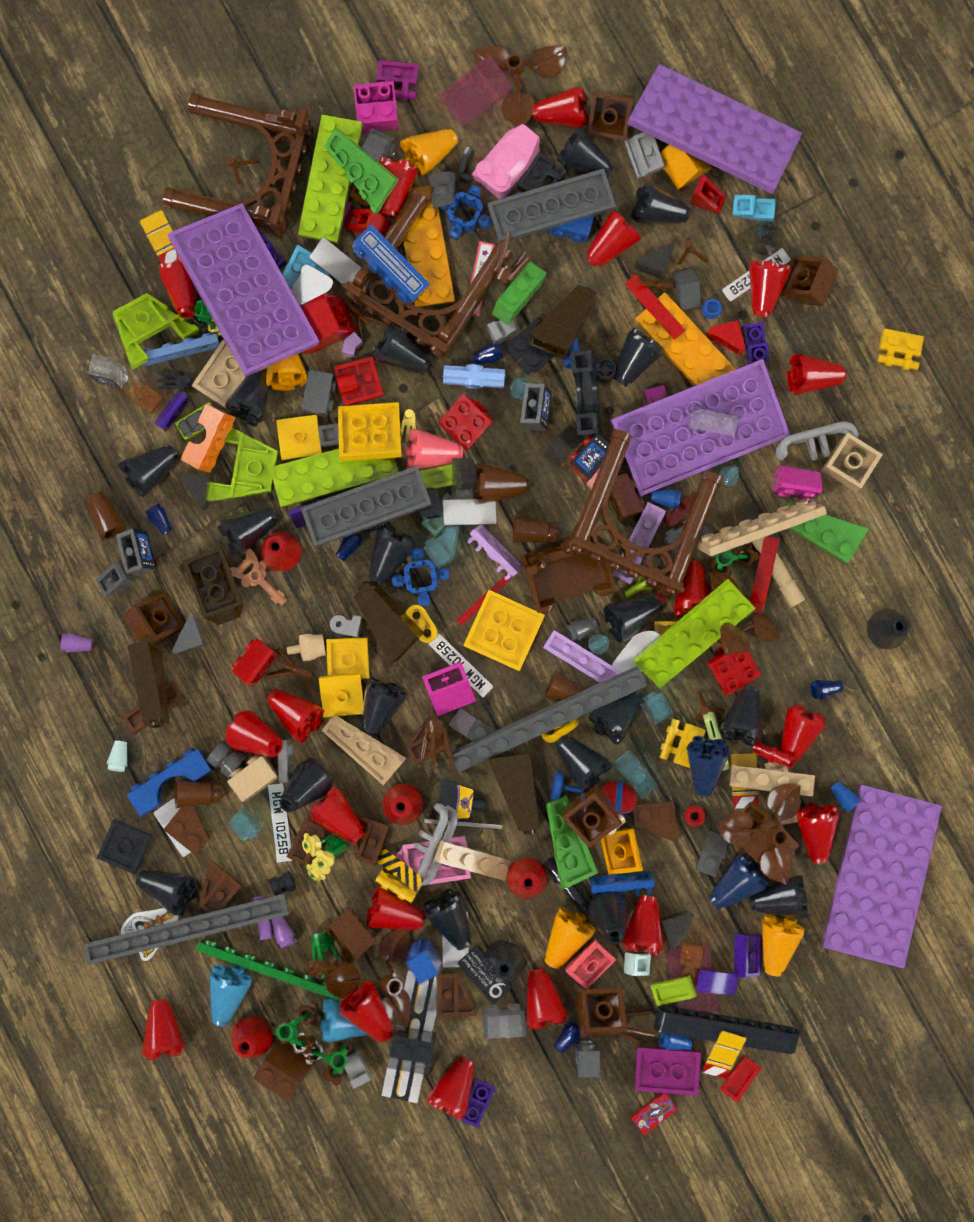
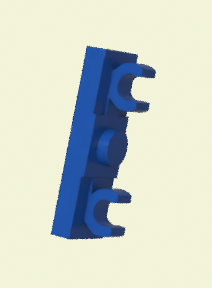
M651 871L589 877L591 891L594 895L609 891L624 893L635 889L636 895L640 896L639 891L641 888H646L647 894L650 895L651 887H654Z

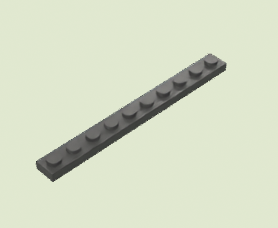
M635 666L451 751L454 764L458 772L470 768L646 687L647 684L639 667Z
M285 893L83 944L87 965L290 915V910Z

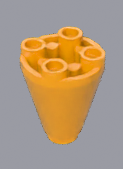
M452 129L410 136L400 141L401 148L406 157L404 160L409 161L410 166L417 167V175L420 178L428 174L458 144V138Z
M560 907L556 913L545 954V962L552 968L559 969L560 966H563L595 933V927L585 921L587 917L578 911L574 914L564 907Z
M766 914L762 922L763 962L765 972L769 975L781 976L804 936V927L796 924L797 920L793 917L785 916L782 919L771 914Z

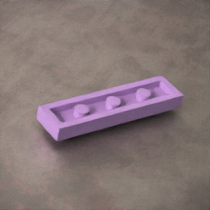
M647 502L629 541L648 548L666 511ZM635 557L633 561L640 564L643 557ZM621 569L620 571H613V577L631 584L633 578L626 575V571Z
M555 630L543 647L548 652L599 683L622 673Z

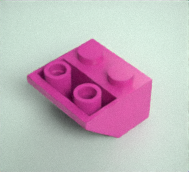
M394 81L353 85L357 121L362 123L361 133L399 130Z
M779 466L775 471L772 493L778 494L780 498H790V496L798 497V500L808 499L810 501V499H814L822 493L821 473Z
M461 662L422 677L437 716L476 701Z

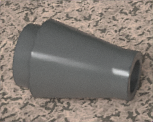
M595 618L570 622V625L566 626V631L571 641H579L592 631L598 629Z

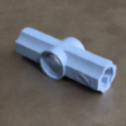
M472 364L466 365V367L444 365L443 384L464 385L466 388L480 389L482 387L504 388L505 369H490Z

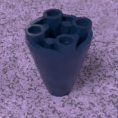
M695 736L687 746V756L694 789L698 795L706 797L712 794L728 759L729 750L726 746V741L723 739L712 740L705 739L702 736Z
M741 854L734 859L713 888L709 899L718 909L726 908L764 891L770 883L762 874H758L756 871L758 867L755 862Z

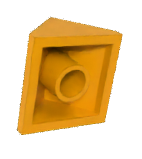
M670 144L660 153L665 165L664 171L678 191L712 168L709 163Z
M632 827L618 829L614 834H608L601 839L609 875L643 870Z

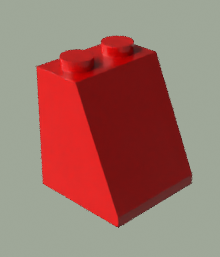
M324 293L301 306L304 315L319 340V345L301 353L313 354L346 339L354 332L358 333L341 296Z

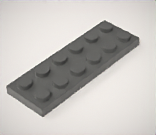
M601 169L487 203V207L500 244L505 242L509 231L512 233L510 240L615 210L616 204L605 170Z
M415 466L302 507L301 510L313 545L316 548L432 506L419 468Z

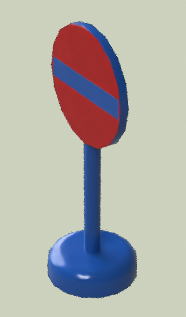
M555 772L551 787V799L558 800L562 789L584 793L578 787L565 785L563 772ZM611 781L602 788L603 793L609 798L617 814H626L635 808L637 796L634 789L627 783Z

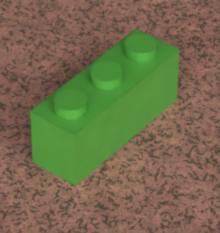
M529 262L497 300L492 315L509 325L541 287L546 272L532 262Z

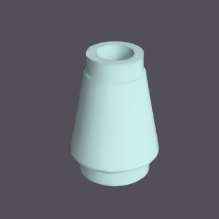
M114 742L106 763L108 764V770L125 771V767H127V742Z

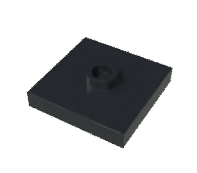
M113 819L96 859L132 874H137L153 835Z

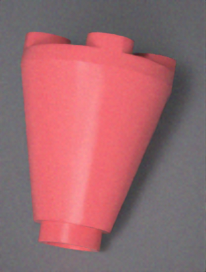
M410 429V443H406L405 454L409 455L407 469L418 466L419 470L462 461V446L420 429Z

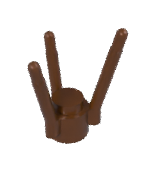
M511 231L507 233L498 264L494 269L497 273L494 278L506 286L514 281L515 277L532 259V256H528L516 269L526 254L524 250L511 267L507 265L501 267L512 234Z
M432 720L426 722L420 755L421 761L424 760L429 737L431 739V764H435L436 740L441 739L442 735L451 765L454 764L447 737V728L443 727L442 721Z
M652 1011L626 1012L625 1014L626 1017L650 1015ZM627 1027L628 1031L626 1032L656 1037L654 1032ZM624 1032L612 1035L643 1044L642 1040L627 1035Z

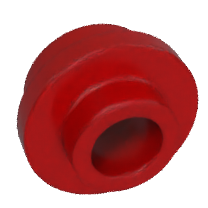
M690 806L685 811V821L691 826H700L705 821L704 810L699 806ZM693 812H697L698 818L696 820H693L691 818V814Z

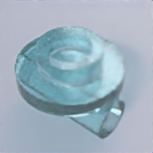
M516 378L510 386L512 397L523 400L527 379Z
M735 465L724 467L719 472V475L724 478L723 486L732 487L738 482V472L740 470Z
M595 634L589 639L588 648L592 653L600 655L607 651L610 641L606 635Z

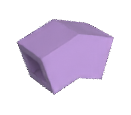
M355 332L344 340L342 355L355 358L357 349L363 345L362 340Z

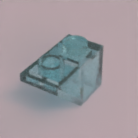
M458 525L446 527L442 531L443 535L437 539L434 536L425 542L426 546L423 549L432 563L435 564L437 570L455 559L460 532Z
M652 691L643 697L644 702L640 705L654 725L673 714L663 692L656 693V691Z
M629 750L613 763L641 799L657 787V784L642 763Z
M243 807L227 825L239 840L244 842L255 839L262 831L259 827L263 823Z

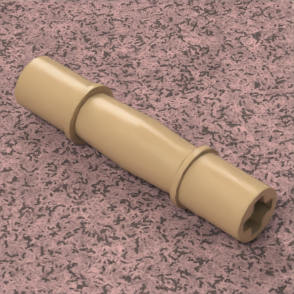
M764 537L752 541L759 555L761 554ZM776 554L772 576L780 586L779 590L783 593L790 607H793L804 601L805 598L795 583V579L792 580L785 564Z

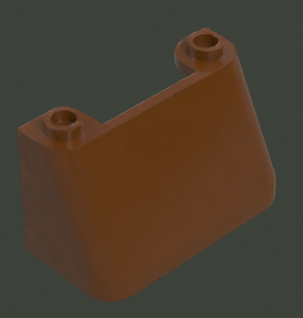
M597 535V540L605 545L602 538ZM561 543L526 553L521 557L537 613L551 612L556 606V601L594 590L596 594L606 596L611 594L612 591L617 590L613 572L608 567V563L593 561L589 558L590 555L585 553L571 556L565 553V549L560 547Z

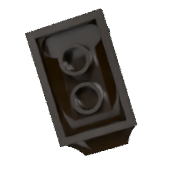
M221 546L182 561L204 619L210 620L216 625H221L240 617L243 602L229 567L227 556Z

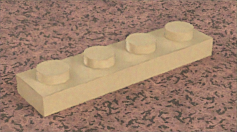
M731 765L729 786L772 791L779 785L792 783L801 786L800 795L813 796L815 776Z
M440 840L434 859L438 863L504 881L512 862L502 857Z

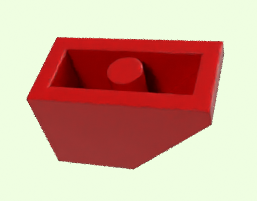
M350 209L343 228L361 235L372 224L384 237L391 221L380 213L374 214L371 209Z

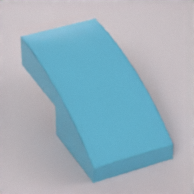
M735 195L733 216L752 220L774 221L776 199H757L755 195Z

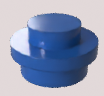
M708 299L702 305V313L708 319H716L722 312V305L716 299Z

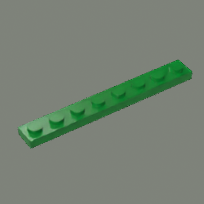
M205 939V942H198L196 951L338 1001L343 1000L327 991L325 981L323 984L315 981V977L304 974L303 977L296 975V970L284 967L283 970L276 968V963L264 960V963L256 961L257 957L245 953L244 956L236 954V949L225 946L224 949L217 947V942Z

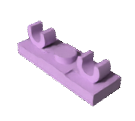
M482 524L472 530L470 533L472 537L469 538L468 543L470 544L476 540L479 544L475 549L476 551L484 548L489 558L500 563L501 566L497 568V572L499 573L502 569H505L508 573L504 578L505 580L512 576L514 577L524 568Z

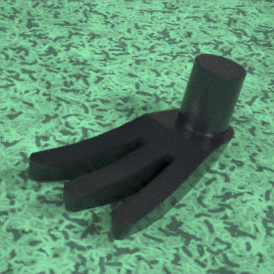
M470 145L466 147L462 155L458 170V178L468 183H471L473 180V176L467 173L469 162L474 154L473 147Z
M158 372L159 375L176 378L157 379V382L176 383V385L160 386L158 390L189 387L192 384V379L188 375Z

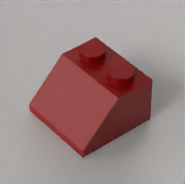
M258 638L255 641L251 640L245 647L246 653L243 657L239 656L232 665L234 667L232 672L245 684L253 687L256 686L279 655V653Z

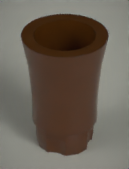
M103 491L95 492L86 498L89 511L95 521L101 540L111 539L126 530V524L119 517L111 501L107 499Z
M515 515L513 543L556 542L558 523Z
M555 671L547 685L544 697L562 701L586 689Z
M176 779L174 792L175 808L220 803V783Z

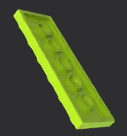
M322 115L298 235L316 240L325 238L329 242L339 244L351 181L348 179L344 169L337 164L328 152L325 144L334 129H339L358 145L362 123L360 121Z
M339 449L269 468L281 508L359 487L398 473L395 458L340 461Z
M727 579L637 655L633 661L661 688L721 638L720 627L723 623L729 622L735 626L750 614L755 607Z

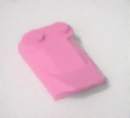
M524 124L509 130L485 159L477 164L475 171L472 173L473 179L497 198H506L520 181L538 152H540V137Z
M465 836L451 838L450 843L468 848ZM430 841L420 842V843H422V844H424L425 846L428 847L429 844H430ZM415 843L403 845L401 850L396 853V857L418 872L425 853L415 848ZM434 857L432 858V861H431V863H430V865H429V868H428V870H427V872H426V875L428 874V871H429V869H430V866H431V864H432V862H433ZM441 863L435 878L429 884L471 878V871Z

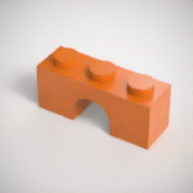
M205 404L198 423L206 429L205 440L200 444L189 441L181 460L198 470L210 473L216 464V459L224 446L226 437L232 429L236 417L217 407Z

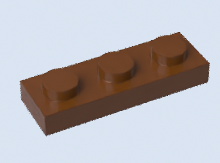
M174 681L166 685L169 711L186 698ZM139 705L122 717L134 735L148 726L142 722Z

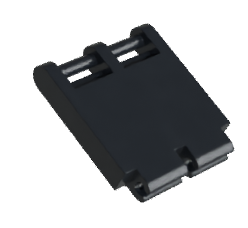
M540 317L510 340V347L506 349L514 361H517L520 357L522 358L518 365L526 375L532 371L536 374L556 357L529 345L531 332L542 321Z

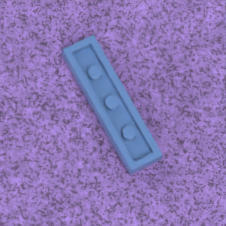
M207 333L202 335V338H187L182 340V343H167L158 349L147 348L143 351L148 356V362L142 365L145 367L217 349L221 341L217 334Z

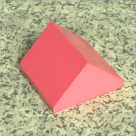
M592 937L568 961L564 968L585 989H589L616 959Z

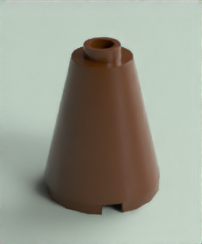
M476 463L474 466L477 467V472L472 474V495L477 497V500H473L476 505L521 496L529 490V479H526L524 474L481 463Z

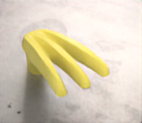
M410 409L405 411L400 429L402 439L405 425L407 426L405 444L409 443L410 426H412V429H416L415 413Z

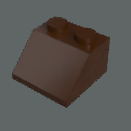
M594 90L587 133L589 135L626 140L629 127L627 122L631 115L634 96Z
M793 256L790 264V274L781 295L806 305L824 306L838 269L827 258Z
M627 473L616 477L609 495L610 504L619 523L641 514L644 511L643 507H645L642 497L640 495L637 496L634 490L636 484L633 478H629Z
M165 592L133 605L123 615L124 620L138 642L149 641L154 646L181 631L185 625Z
M596 783L563 809L562 818L588 848L622 824L609 798Z
M347 909L325 929L351 960H355L376 942L373 938L375 934L369 927L366 926L364 928L359 922L361 918L354 910L350 912Z
M622 988L580 990L575 996L580 1038L604 1037L628 1031Z
M278 1039L253 1079L289 1102L312 1064L309 1065L305 1062L304 1054H295L293 1045L290 1043L281 1044L280 1039Z

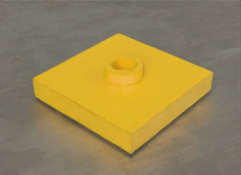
M317 415L276 420L282 461L302 459L322 453Z
M368 638L326 639L328 675L360 672L361 679H370Z
M360 672L319 676L324 718L333 717L334 715L362 714L364 699Z

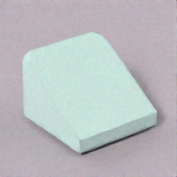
M626 952L624 973L632 976L649 975L651 955Z

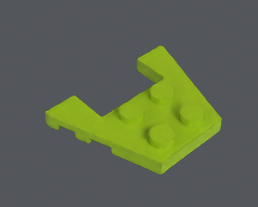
M148 293L113 311V318L132 370L148 362V356L138 344L162 330L172 326L182 340L199 333V328L196 325L189 324L184 318H180L179 314L176 315L168 310L166 305Z
M232 428L224 442L238 445L231 485L210 482L207 501L209 502L272 492L273 480L269 468L276 466L279 452Z

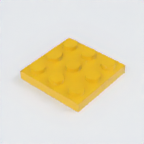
M399 402L338 406L340 461L402 457Z
M488 590L463 646L520 671L545 615Z

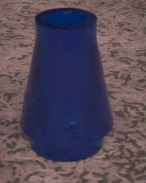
M493 342L472 353L475 365L499 362V359L503 358L500 344H494Z
M160 504L145 511L147 514L146 518L162 535L173 529L165 508L161 507Z
M356 533L344 537L335 555L341 560L346 561L362 545L363 538Z
M816 680L811 683V694L814 699H825L843 692V683L841 680Z
M570 1021L568 1024L565 1023L557 1041L553 1045L558 1052L563 1054L565 1050L581 1039L579 1026L573 1021Z

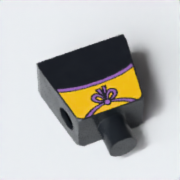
M442 779L439 803L455 809L458 819H470L472 810L484 811L486 799L474 798V788ZM437 812V819H438V820H440V814H439V812Z

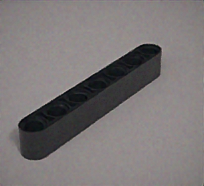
M666 1005L657 1006L653 1026L656 1031L714 1042H717L721 1032L724 1031L746 1038L744 1047L786 1054H794L796 1052L800 1034L799 1030L790 1026Z

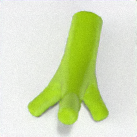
M639 578L636 584L626 589L624 593L629 598L637 592L652 591L653 588L646 586V580L642 581L643 579Z

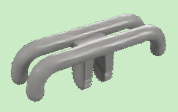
M844 421L792 434L785 437L777 445L776 457L781 461L788 456V446L806 442L811 460H817L818 454L814 439L818 440L823 456L828 457L830 451L825 436L836 433H843L844 435L850 433L858 438L859 433L852 423Z
M441 803L434 805V809L440 814V820L434 834L432 835L423 830H420L419 833L421 837L430 841L429 846L427 847L420 842H415L414 844L415 848L425 853L417 872L425 878L422 886L428 885L435 878L441 864L434 861L440 840L450 843L458 822V815L455 809L451 806H443ZM450 817V821H449V824H448V826H447V829H446V831H445V833H444L443 838L441 839L442 834H443V832H444V830H445V827H446V825H447L448 818ZM434 857L433 862H432V864H431V866H430V869H429V871H428V874L426 875V872H427V870H428V868H429V865H430V863H431V861H432V858Z

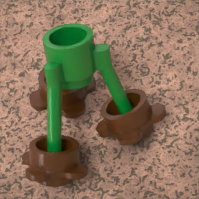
M745 544L736 555L731 550L716 554V561L710 563V568L713 572L723 573L731 577L732 571L729 569V565L734 560H738L745 568H750L752 563L759 559L760 555L752 549L751 544Z
M320 932L311 936L313 942L311 943L312 961H306V968H304V970H308L310 976L326 979L330 976L331 972L335 971V967L339 964L354 963L353 960L349 961L347 956L340 957L335 947L333 937L329 938L328 932ZM329 946L336 958L332 966H330L329 961L323 959V952L328 951Z
M312 1002L309 1006H301L298 1018L292 1019L290 1022L287 1018H282L280 1023L272 1028V1034L280 1039L281 1044H286L289 1041L290 1044L294 1045L295 1054L302 1053L305 1057H309L312 1054L311 1049L316 1042L315 1037H308L305 1033L298 1035L296 1025L301 1021L306 1026H310L313 1022L319 1023L321 1016L318 1013L317 1004Z
M353 1038L335 1041L332 1052L329 1055L323 1053V1049L318 1045L319 1041L316 1039L311 1049L312 1054L309 1057H305V1062L310 1065L320 1058L327 1060L328 1067L322 1073V1078L331 1081L334 1086H338L341 1084L343 1074L346 1073L344 1068L347 1064L346 1056L353 1051L351 1048Z

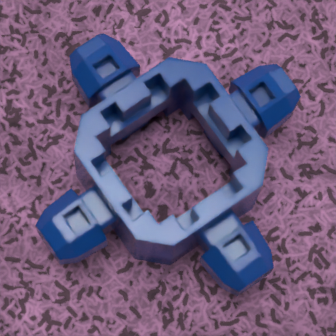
M473 185L467 194L464 192L455 194L454 204L439 207L447 211V219L451 226L450 238L458 240L463 232H474L478 224L481 228H490L492 219L485 214L483 215V205L481 200H479L481 194L479 187ZM464 203L469 207H475L476 210L473 219L466 223L459 218L456 219L454 215L457 207Z
M419 548L412 551V560L414 562H410L405 566V576L401 574L393 576L392 583L395 587H403L406 584L407 590L411 594H419L418 601L420 606L423 607L430 605V595L428 593L436 590L438 587L437 580H447L450 578V574L447 568H439L436 571L434 563L430 560H423L424 554L422 549ZM430 567L432 585L412 588L410 570Z

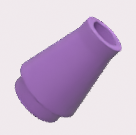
M69 632L68 634H62L61 650L66 651V653L91 651L92 639Z
M283 916L271 921L277 945H280L281 949L297 942L295 938L297 935Z

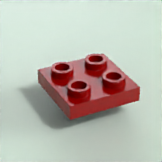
M373 356L334 367L344 406H351L384 396Z
M463 393L438 424L465 451H468L494 420L487 414V409L480 402L472 400L466 393Z
M723 646L715 651L716 657L707 662L726 697L761 676L748 650L744 653L725 656Z

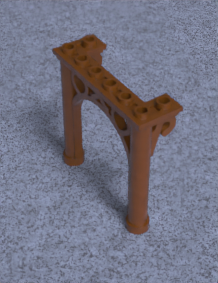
M192 93L188 104L189 113L246 126L261 133L271 148V170L263 187L246 200L228 202L167 187L163 195V207L169 209L178 208L212 216L242 203L256 228L273 231L274 234H277L278 238H282L283 232H286L288 228V213H291L293 209L292 197L298 190L297 178L298 175L301 176L303 171L302 159L303 156L306 157L308 152L307 140L308 137L311 138L313 133V125H311V117H309L307 109L298 110L297 114L289 110H279L278 115L205 98L201 94ZM267 130L279 133L272 139ZM283 139L291 142L290 149L286 153H280L276 149V145ZM290 159L286 171L281 167V160ZM284 181L280 195L278 190L273 187H276L279 182ZM268 194L276 196L275 205L271 208H265L262 205L261 199ZM258 203V206H254L253 210L247 208Z
M411 189L407 195V201L384 235V238L396 250L429 201L424 195L414 189ZM496 243L462 298L454 305L445 309L428 310L413 304L409 305L407 302L403 303L393 288H389L391 295L387 300L379 299L375 296L374 291L378 286L386 285L382 280L375 281L379 274L372 272L368 267V263L357 272L352 283L347 281L346 284H342V288L345 290L344 294L353 303H362L365 305L364 309L370 314H379L382 316L381 320L384 323L398 326L407 336L415 337V342L425 348L427 345L437 357L442 359L444 356L449 359L451 347L495 280L494 277L497 273L494 269L498 264L503 245ZM509 249L506 251L501 267L506 262H509L513 256ZM395 297L397 298L395 303L399 306L398 315L384 307L390 305ZM455 312L449 320V322L444 326V322L441 316ZM419 314L422 315L419 318L420 329L405 320L410 316L418 317ZM428 317H437L440 323L439 329L435 332L429 331L423 326L424 320Z
M613 429L610 436V444L580 520L574 527L571 538L561 543L560 547L565 549V553L571 556L585 553L590 555L589 558L593 561L608 563V567L611 569L626 571V575L631 578H642L646 580L645 583L656 589L657 594L668 597L683 593L685 590L682 583L717 490L721 487L724 478L713 472H704L682 532L674 542L661 548H646L636 545L617 531L608 512L609 495L632 439L629 433ZM601 512L605 525L595 528ZM608 530L612 537V543L609 546L601 544L597 540L599 531ZM619 542L618 547L623 551L624 557L609 550L615 548ZM678 546L674 559L672 561V558L670 557L667 551L672 550ZM645 554H648L645 557V566L633 561L635 557H644ZM660 554L664 558L666 565L663 570H659L651 564L653 555Z

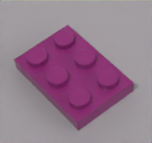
M637 1046L634 1090L698 1096L701 1052Z

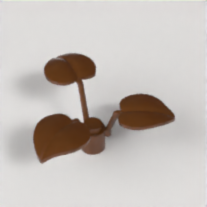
M500 46L474 49L476 66L484 77L497 79L501 76L502 69H508L509 73L514 76L517 95H509L502 103V112L504 117L515 127L521 124L525 125L532 118L533 104H535L532 95H521L518 76L524 72V65L534 71L539 70V74L542 77L553 78L562 71L567 54V48L563 46L540 48L532 56V62L535 65L533 66L526 62V59L522 60L519 54L514 53L508 56L507 51Z
M711 572L709 574L713 591L727 579L740 591L738 584L728 575L719 572ZM756 613L751 617L753 624L740 630L736 625L734 626L729 622L723 623L720 627L721 638L717 642L723 646L725 656L744 653L750 648L748 637L743 632L748 629H754L757 638L766 642H775L780 639L776 625L768 616Z
M792 783L775 787L767 797V807L774 811L773 817L777 827L772 826L767 832L751 829L753 825L752 817L742 810L732 811L718 826L719 833L723 839L735 846L748 844L751 839L750 832L763 835L770 843H773L770 846L771 850L765 851L761 855L759 865L764 875L783 884H787L791 874L792 855L785 846L789 840V834L783 829L784 825L780 823L778 816L782 819H790L799 810L801 786Z
M393 930L386 934L379 943L378 954L381 958L387 960L386 965L390 975H385L379 983L357 979V968L350 963H342L336 966L335 971L331 972L330 976L326 979L325 987L327 991L333 996L343 999L352 989L358 990L357 983L371 982L374 986L381 988V990L388 994V996L382 999V1003L392 1024L408 1027L411 1015L410 997L402 989V982L395 978L396 973L393 971L391 963L401 965L407 961L411 949L410 930Z

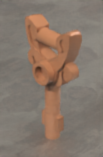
M249 549L246 552V558L238 567L230 568L234 577L242 579L241 584L243 587L248 588L250 585L253 587L260 585L271 596L270 599L274 603H279L283 606L287 602V599L284 598L285 595L280 590L277 591L264 579L266 577V571L264 570L267 569V565L263 561L259 562L253 550ZM253 563L252 571L244 575L243 572Z

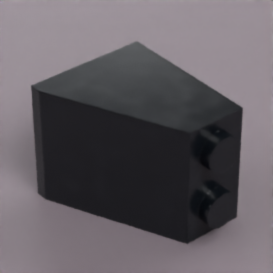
M395 1025L388 1068L429 1076L437 1033Z

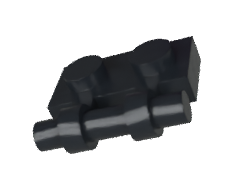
M538 152L518 182L517 187L526 192L545 186L543 183L547 177L552 179L550 184L565 180L564 176L567 170L561 167L556 172L553 170L556 162Z

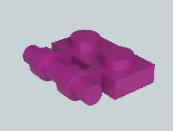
M379 60L377 83L394 81V85H402V90L395 89V98H401L404 101L416 99V91H410L409 86L417 87L419 65Z

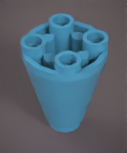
M219 964L213 965L209 976L213 1024L227 1026L252 983V977L244 971V967L236 964L232 965V967Z
M332 998L324 1000L323 1012H325V1018L320 1022V1033H322L323 1041L335 1042L367 1035L339 1013L341 1001Z

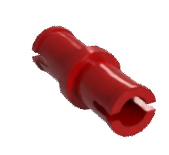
M756 742L755 746H753L755 750H752V753L768 759L770 763H778L787 769H791L794 766L795 761L792 760L796 758L781 752L777 747L772 748L761 742Z

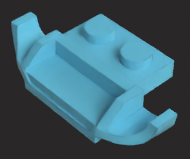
M299 245L296 246L282 273L290 289L299 278L301 269L305 265H309L327 276L329 275L326 270L310 258L312 253Z

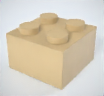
M846 433L838 442L821 472L853 492H857L863 487L883 454L850 433Z
M256 755L247 762L249 766L238 768L230 774L231 779L227 782L242 802L251 799L279 778V770L269 757Z

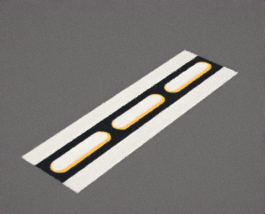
M408 971L404 987L411 1002L408 1028L432 1032L436 1017V976L420 985L412 971ZM387 1067L381 1096L417 1103L423 1074Z

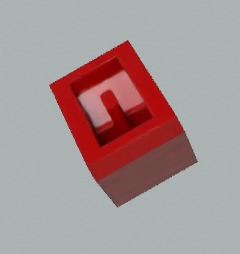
M701 175L690 204L720 214L726 195L705 175Z
M738 320L710 327L706 334L707 338L741 356L746 348Z

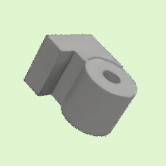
M515 318L509 325L501 320L487 324V331L495 346L516 335L521 330Z
M336 615L330 621V628L337 634L359 638L363 618L353 615L351 621L341 615Z
M358 1050L347 1055V1064L344 1068L348 1073L353 1089L370 1081L372 1075Z

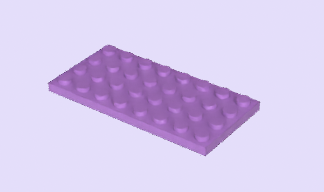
M660 64L627 122L628 125L773 194L802 135L801 132Z
M242 203L168 233L172 246L245 377L319 345L315 332Z
M763 359L610 420L613 429L623 430L632 436L624 458L640 496L790 435ZM693 408H702V409H707V410H712V411H718V412H723V413H728V414H733V415H738V416H729V415L718 414V413H713V412H708V411H703V410H698V409H693Z
M859 785L857 798L860 803L853 810L821 946L904 969L942 806Z

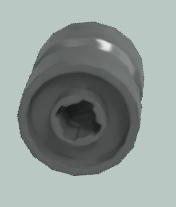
M222 740L211 752L207 762L214 768L220 767V772L228 779H231L230 774L241 768L246 757L239 751L233 752V748L226 741Z

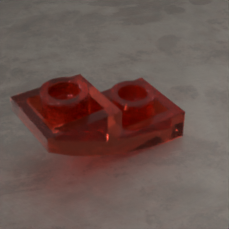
M692 492L689 497H684L680 505L683 510L676 507L673 512H668L664 521L668 523L666 529L670 530L689 513L696 493Z

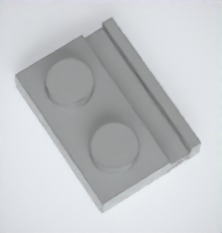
M642 132L629 140H624L638 179L665 168L655 137Z
M282 740V751L278 754L279 783L289 782L294 772V765H290V757L293 756V745L289 744V740Z

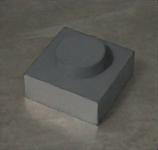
M338 423L318 426L321 448L339 445Z

